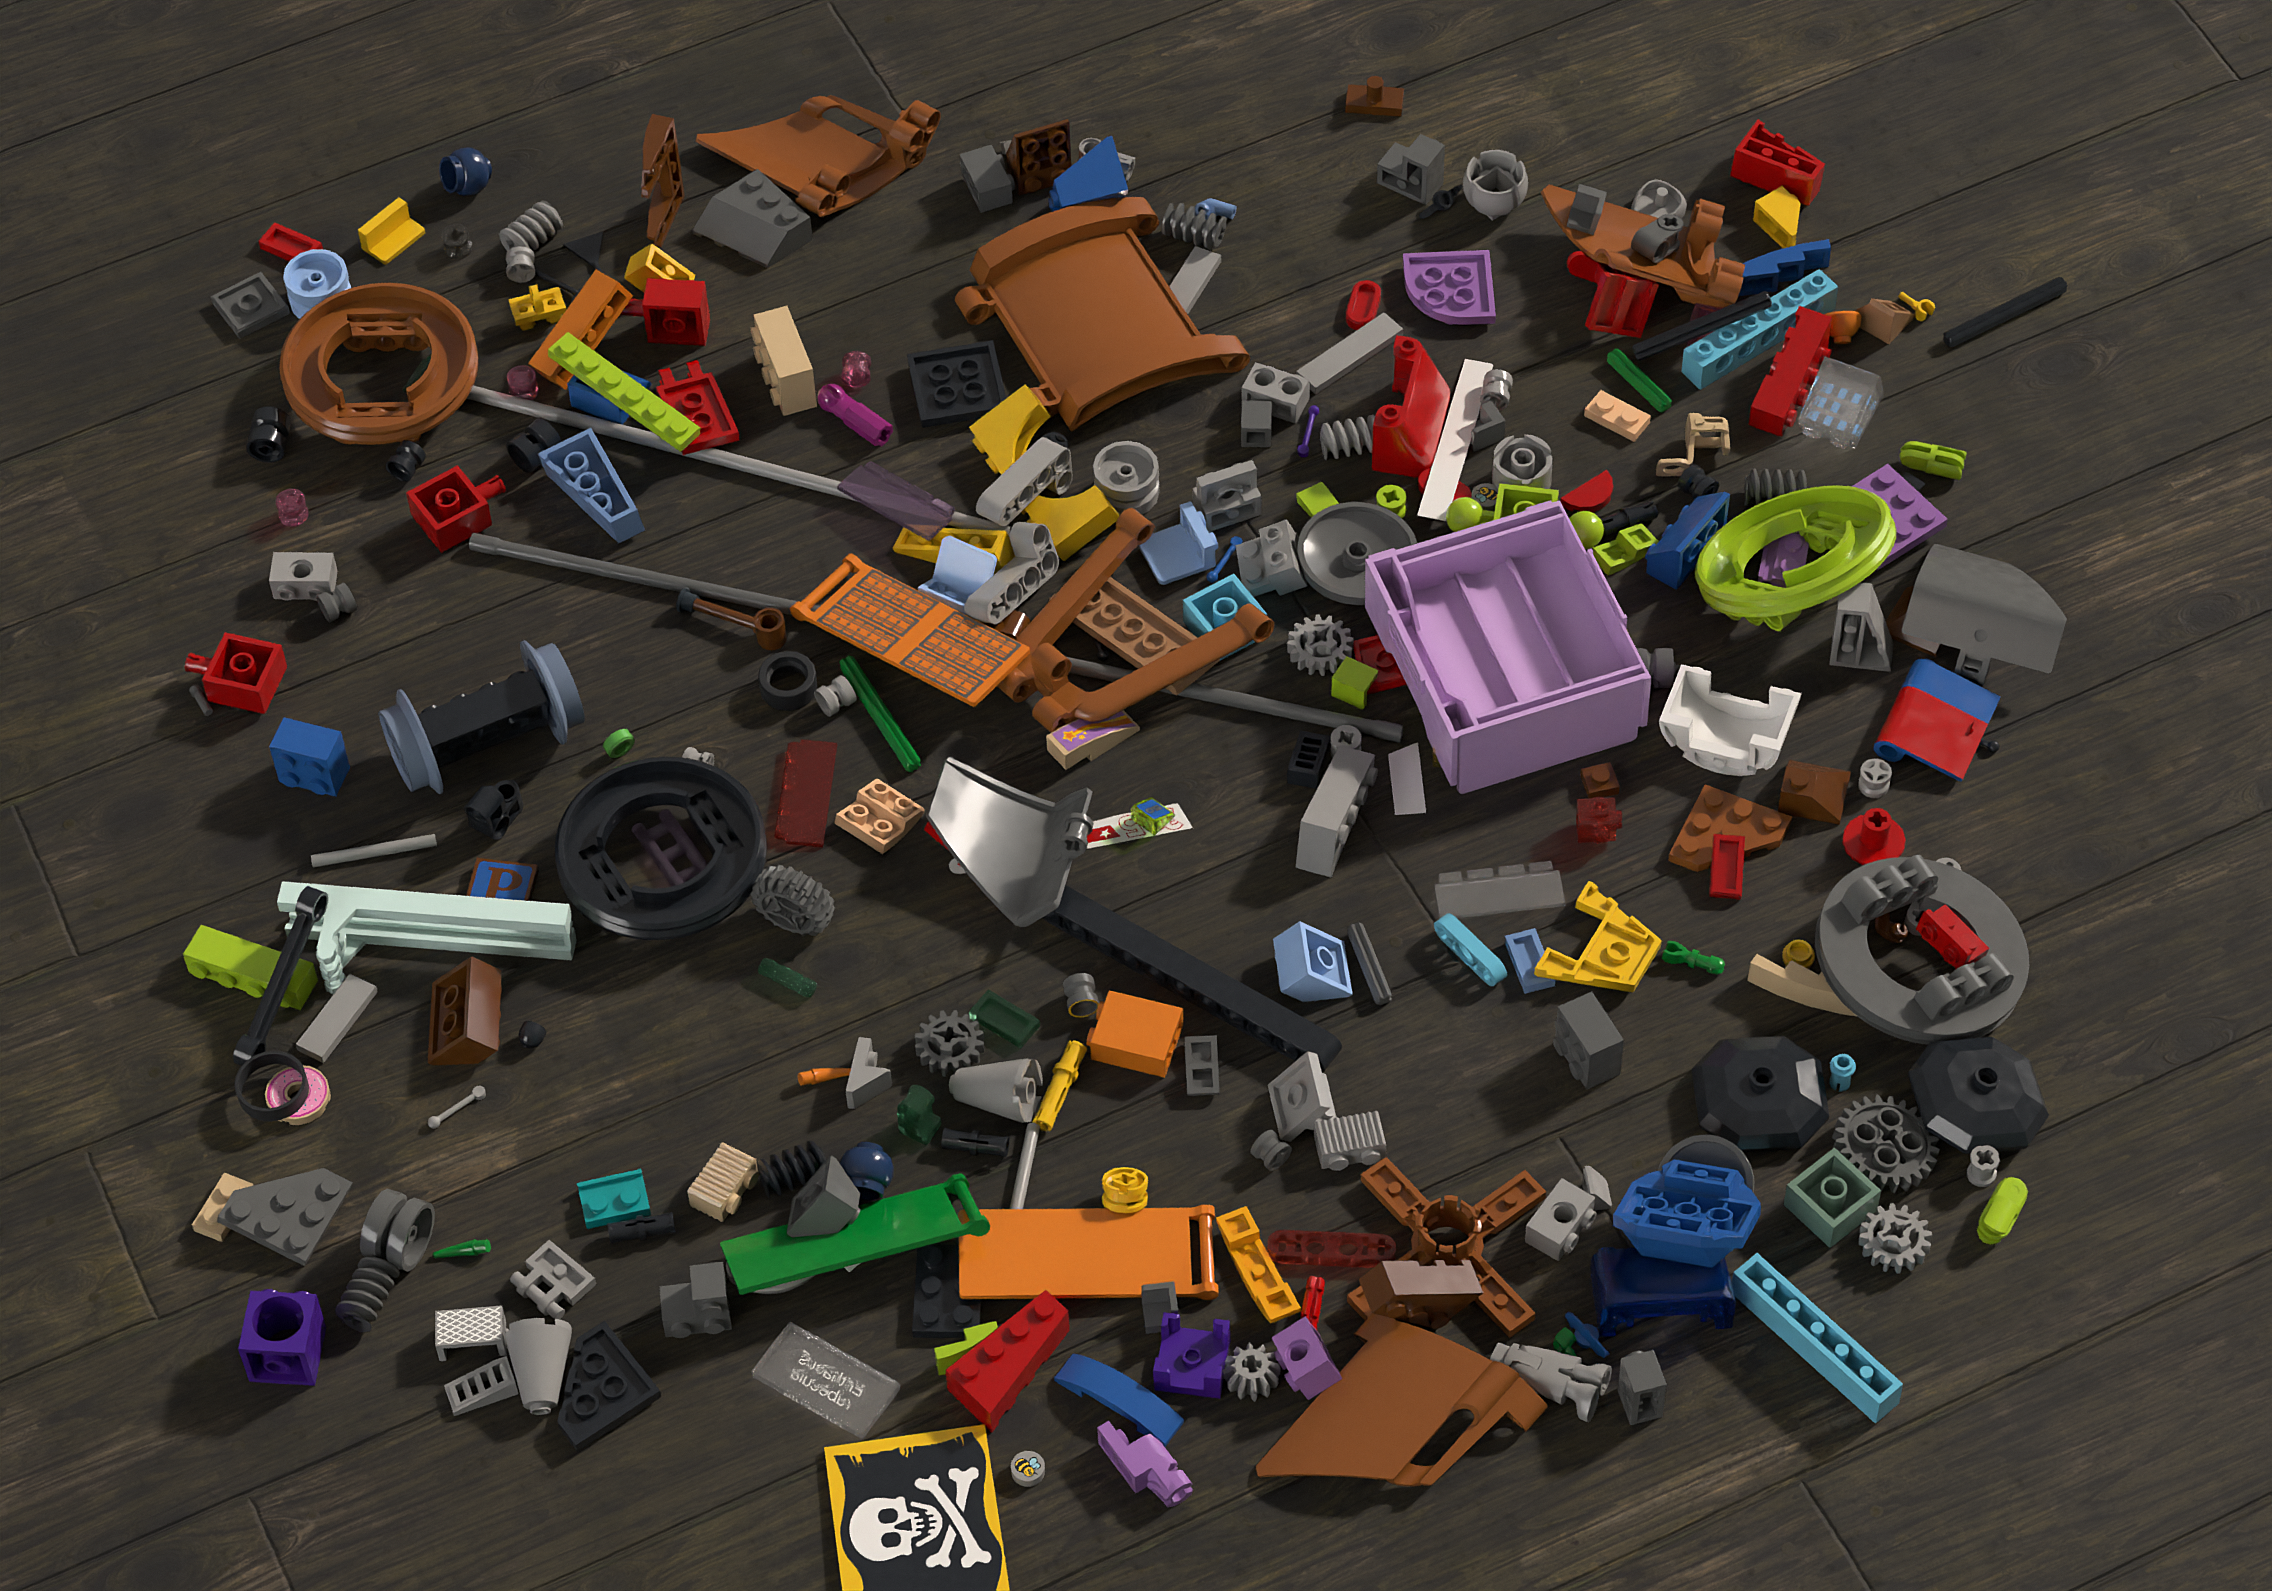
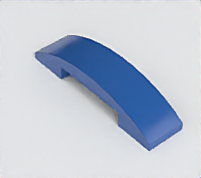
M1073 1353L1054 1377L1055 1382L1078 1396L1083 1397L1084 1394H1087L1137 1424L1138 1432L1143 1435L1151 1434L1164 1447H1166L1184 1423V1419L1151 1391L1123 1373L1089 1357Z

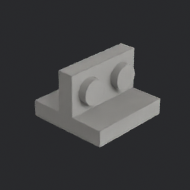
M1307 1051L1268 1084L1281 1140L1291 1142L1305 1129L1314 1130V1122L1317 1120L1322 1121L1323 1119L1336 1118L1327 1076L1321 1071L1317 1054Z

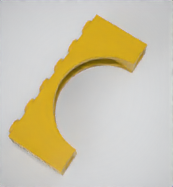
M1025 384L969 427L975 435L972 442L982 454L984 452L988 454L989 458L985 461L995 474L1000 472L1002 475L1027 451L1028 445L1036 431L1051 416L1037 396ZM1096 485L1083 493L1068 498L1053 499L1038 495L1021 511L1023 515L1028 513L1030 516L1027 523L1045 524L1048 527L1057 555L1063 561L1110 527L1119 517L1110 501Z

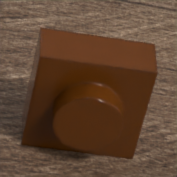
M1611 762L1581 768L1580 777L1589 800L1619 794L1620 786Z

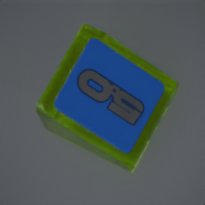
M1152 797L1138 802L1131 807V819L1154 836L1175 817V813Z

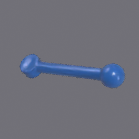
M1235 536L1231 538L1230 548L1215 569L1207 573L1206 577L1210 583L1218 580V573L1235 551L1236 545L1243 542L1240 537Z

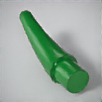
M474 1239L433 1252L432 1256L435 1259L454 1256H477L480 1253L490 1252L491 1244L488 1239L478 1241Z

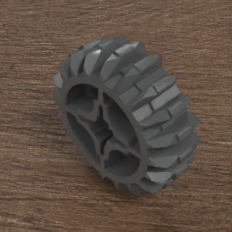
M782 865L777 867L769 866L768 869H764L758 875L754 882L753 890L750 894L752 896L751 902L757 906L756 910L759 913L764 914V919L773 922L774 926H779L792 933H800L802 936L806 934L816 936L827 928L833 917L835 907L833 905L834 899L829 896L830 892L823 889L822 883L814 881L812 876L803 874V871H795L790 866L787 869Z

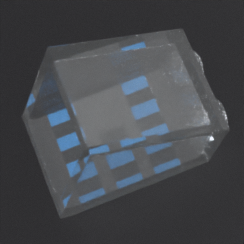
M1824 357L1798 418L1799 427L1803 430L1802 433L1818 439L1819 436L1830 439V443L1839 448L1846 449L1847 446L1856 448L1884 395L1881 377L1840 361Z

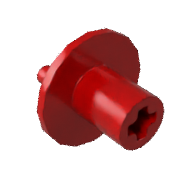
M1872 808L1866 811L1864 815H1860L1849 822L1844 829L1842 843L1845 852L1854 861L1865 865L1877 860L1900 857L1904 852L1906 838L1903 829L1892 820L1891 815L1886 810Z

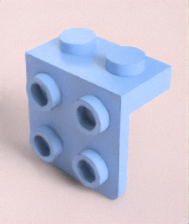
M1191 501L1180 505V524L1155 532L1145 543L1138 545L1158 583L1162 585L1216 567L1215 550L1218 549L1217 539L1213 532L1209 533L1207 531L1206 521L1202 512H1197Z
M946 536L941 542L933 578L919 586L918 591L965 614L966 600L994 575L997 558L995 555L952 536Z

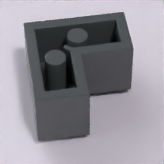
M1422 134L1417 137L1410 147H1405L1395 142L1378 163L1377 183L1427 205L1435 192L1444 183L1445 145Z
M723 1262L690 1266L691 1283L659 1286L665 1337L685 1338L690 1334H718L723 1330L732 1329L729 1294Z

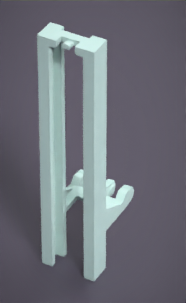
M282 881L277 900L279 911L289 912V924L285 925V932L288 938L297 916L295 908L302 890L310 886L328 894L326 911L323 917L314 923L308 939L319 940L316 951L317 960L321 962L319 967L325 980V989L333 995L346 979L342 969L365 944L561 960L573 959L576 944V935L572 927L573 921L571 920L572 915L569 904Z

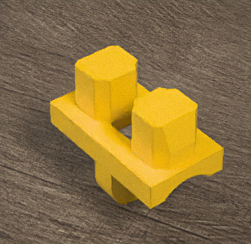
M536 284L529 286L530 294L508 299L516 326L519 325L523 331L533 328L536 325L535 321L546 319L550 323L558 322L566 311L559 287L539 292L538 285Z

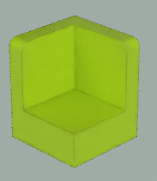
M1346 656L1332 676L1331 696L1357 708L1364 709L1367 705V691L1377 678L1378 670Z

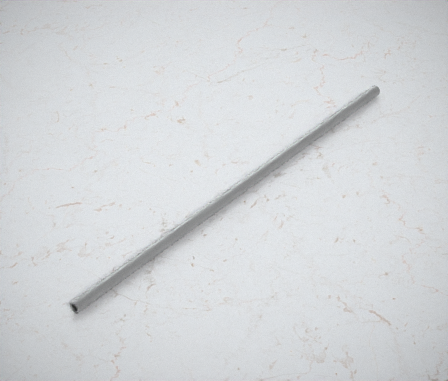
M474 385L466 398L583 430L591 428L595 433L960 529L1006 531L1010 538L1012 526H1001L989 520L714 448L683 455L682 452H679L653 432Z

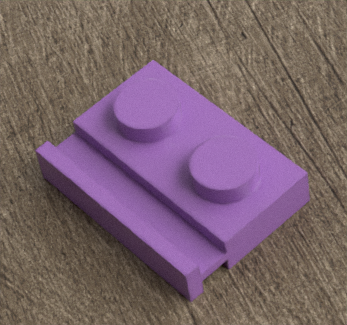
M1790 533L1764 546L1758 582H1769L1773 586L1787 588L1782 573L1806 565L1809 544L1805 541L1804 537L1800 536V534Z

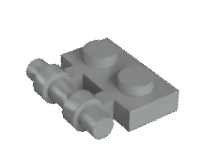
M550 1240L525 1261L527 1268L531 1271L526 1277L519 1271L510 1277V1282L517 1287L516 1291L524 1298L529 1297L537 1304V1309L544 1315H550L554 1319L559 1320L565 1314V1310L558 1305L563 1298L573 1306L596 1285L595 1277ZM542 1281L552 1288L547 1294L537 1287Z

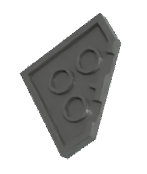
M325 1168L237 1189L233 1191L220 1212L217 1222L305 1266L351 1190L352 1182Z

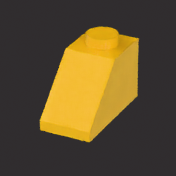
M1781 186L1755 201L1753 221L1783 249L1795 246L1800 202L1794 194H1790Z
M650 244L630 257L624 279L645 293L647 278L694 280L695 274L654 244Z

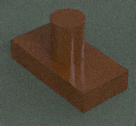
M1379 76L1369 77L1367 79V86L1348 84L1345 113L1402 117L1404 88L1384 87V81Z

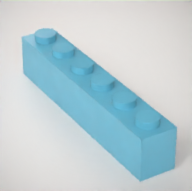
M1758 1253L1733 1272L1731 1293L1875 1424L1899 1404L1903 1383Z

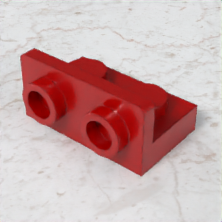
M1946 904L1934 912L1930 909L1924 911L1916 927L1922 938L1929 942L1943 956L1944 960L1955 969L1972 962L1976 963L1986 956L1990 949Z

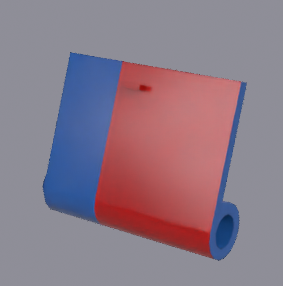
M1930 659L1915 660L1877 737L1874 751L1881 758L1892 762L1900 761L1906 754L1961 782L2000 700V696L1937 665Z

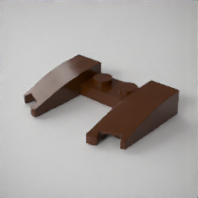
M652 114L643 143L641 197L649 199L654 188L649 207L647 237L650 241H653L656 247H662L685 195L674 118Z

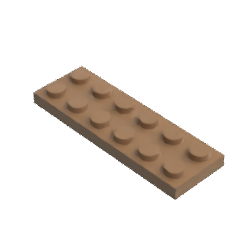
M1111 577L1072 621L1138 669L1197 638ZM1220 659L1166 687V689L1177 696L1218 663Z

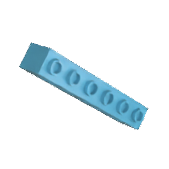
M1820 269L1816 270L1771 297V308L1719 328L1685 348L1683 352L1682 373L1700 390L1785 340V334L1789 326L1795 328V313L1799 306L1822 314L1835 310L1838 286Z

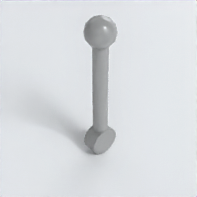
M476 1086L473 1088L471 1095L439 1116L430 1117L428 1119L429 1127L433 1129L438 1128L441 1121L473 1100L484 1099L486 1096L484 1087Z

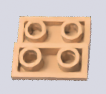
M875 779L858 791L855 802L836 814L835 824L883 854L912 829L924 814L925 809L886 783Z

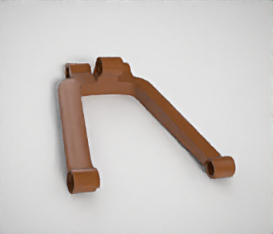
M1128 508L1118 517L1116 529L1109 534L1018 635L1016 641L1028 646L1030 654L997 687L1017 703L1026 700L1036 691H1039L1044 697L1034 706L1032 716L1052 733L1077 719L1096 722L1110 718L1240 649L1252 640L1261 643L1272 634L1274 622L1253 604H1245L1229 622L1097 691L1086 692L1070 683L1067 675L1071 670L1072 663L1053 644L1131 551L1151 537L1155 525L1137 510Z

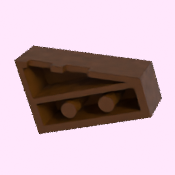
M1435 1260L1433 1266H1419L1418 1261H1381L1359 1279L1372 1313L1433 1329L1446 1326L1453 1316L1483 1294L1470 1260H1461L1459 1266H1446L1444 1260Z

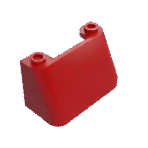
M1396 335L1393 346L1395 364L1392 392L1398 393L1400 391L1404 396L1403 406H1382L1375 415L1373 423L1372 470L1419 477L1422 471L1432 468L1449 407L1450 388L1417 339Z

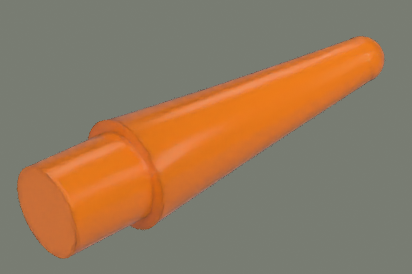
M851 1068L810 1069L809 1071L798 1073V1082L800 1085H814L849 1076Z

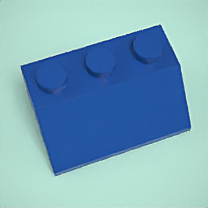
M1720 492L1699 496L1690 506L1686 505L1681 510L1675 524L1667 526L1662 539L1657 545L1654 543L1648 549L1645 556L1647 560L1646 573L1677 590L1695 569L1698 556L1706 543L1727 523L1730 494Z

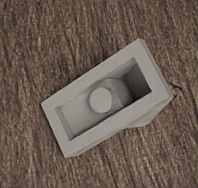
M858 1038L846 1088L847 1105L850 1109L859 1107L892 1086L891 1071L886 1068L876 1067L878 1055L877 1052H873L872 1040L870 1038Z

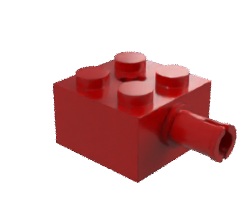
M647 278L644 298L631 299L619 316L644 317L648 343L706 346L710 314L705 281Z
M457 465L406 492L412 517L442 553L470 538L473 533H479L492 526L487 501L506 492V488L498 475L475 487Z
M226 632L213 658L189 653L185 661L186 672L204 675L202 681L209 702L262 714L266 713L287 669L282 645Z

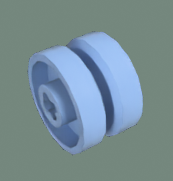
M312 249L302 252L292 258L284 270L283 279L288 292L289 303L292 312L299 319L324 299L351 288L344 260L336 253L328 250Z

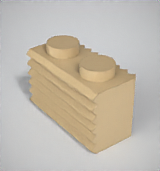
M721 1143L713 1157L706 1163L702 1172L699 1173L695 1182L688 1189L690 1206L723 1222L729 1213L734 1214L738 1210L744 1191L747 1188L752 1189L757 1183L759 1172L756 1159L725 1143Z

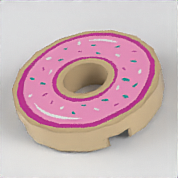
M303 1065L309 1084V1093L305 1103L296 1113L282 1119L285 1122H289L290 1125H302L312 1122L326 1110L325 1106L330 1101L331 1094L327 1079L321 1071L311 1066ZM287 1067L272 1077L265 1091L268 1108L278 1107L289 1102L291 1094L299 1091L302 1084V1076L297 1070Z

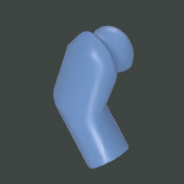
M1210 198L1195 205V216L1203 209L1206 212L1205 219H1208L1211 213H1215L1216 216L1233 219L1237 206Z

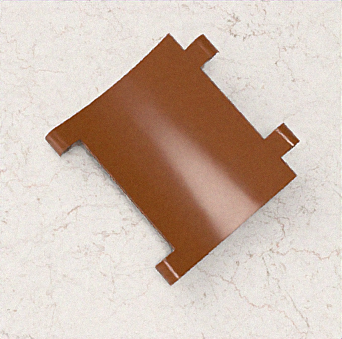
M1117 197L1072 205L1044 214L1009 230L977 250L970 267V272L977 281L978 286L965 287L955 296L957 306L971 325L980 324L994 313H997L1041 383L1039 387L1030 388V390L1037 396L1051 417L1059 412L1071 431H1074L1080 425L1111 406L1147 389L1191 376L1238 372L1244 369L1250 362V356L1238 337L1233 335L1216 336L1215 334H1200L1146 252L1137 236L1152 233L1157 229L1160 221L1147 200L1143 197Z

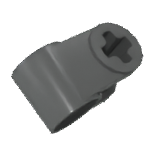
M1673 214L1660 216L1657 220L1640 228L1635 233L1631 242L1632 250L1654 263H1659L1666 256L1679 249L1680 241L1678 235L1683 229V220Z

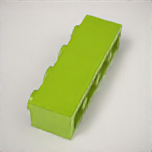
M200 925L184 951L183 956L188 971L195 977L201 979L206 977L217 981L226 988L235 987L246 991L255 998H260L264 995L281 952ZM299 959L280 1006L285 1008L290 1006L298 1010L302 1009L318 982L312 962Z

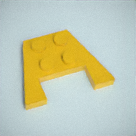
M1588 881L1576 900L1575 908L1601 919V924L1579 960L1570 958L1547 947L1535 967L1534 975L1634 992L1659 951L1662 940L1634 916L1628 917L1618 908L1616 901L1611 897L1606 898L1598 891V886Z

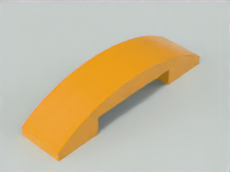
M1247 1206L1216 1217V1222L1230 1256L1247 1290L1265 1318L1270 1323L1301 1312V1307L1287 1282H1283L1260 1239V1231Z

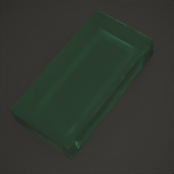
M989 989L969 1011L970 1019L978 1021L980 1025L1020 1049L1040 1027L1039 1019Z

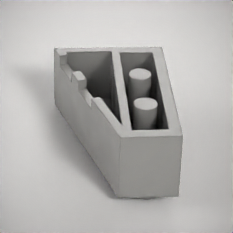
M1860 582L1838 595L1830 665L1891 672L1892 637L1872 584Z

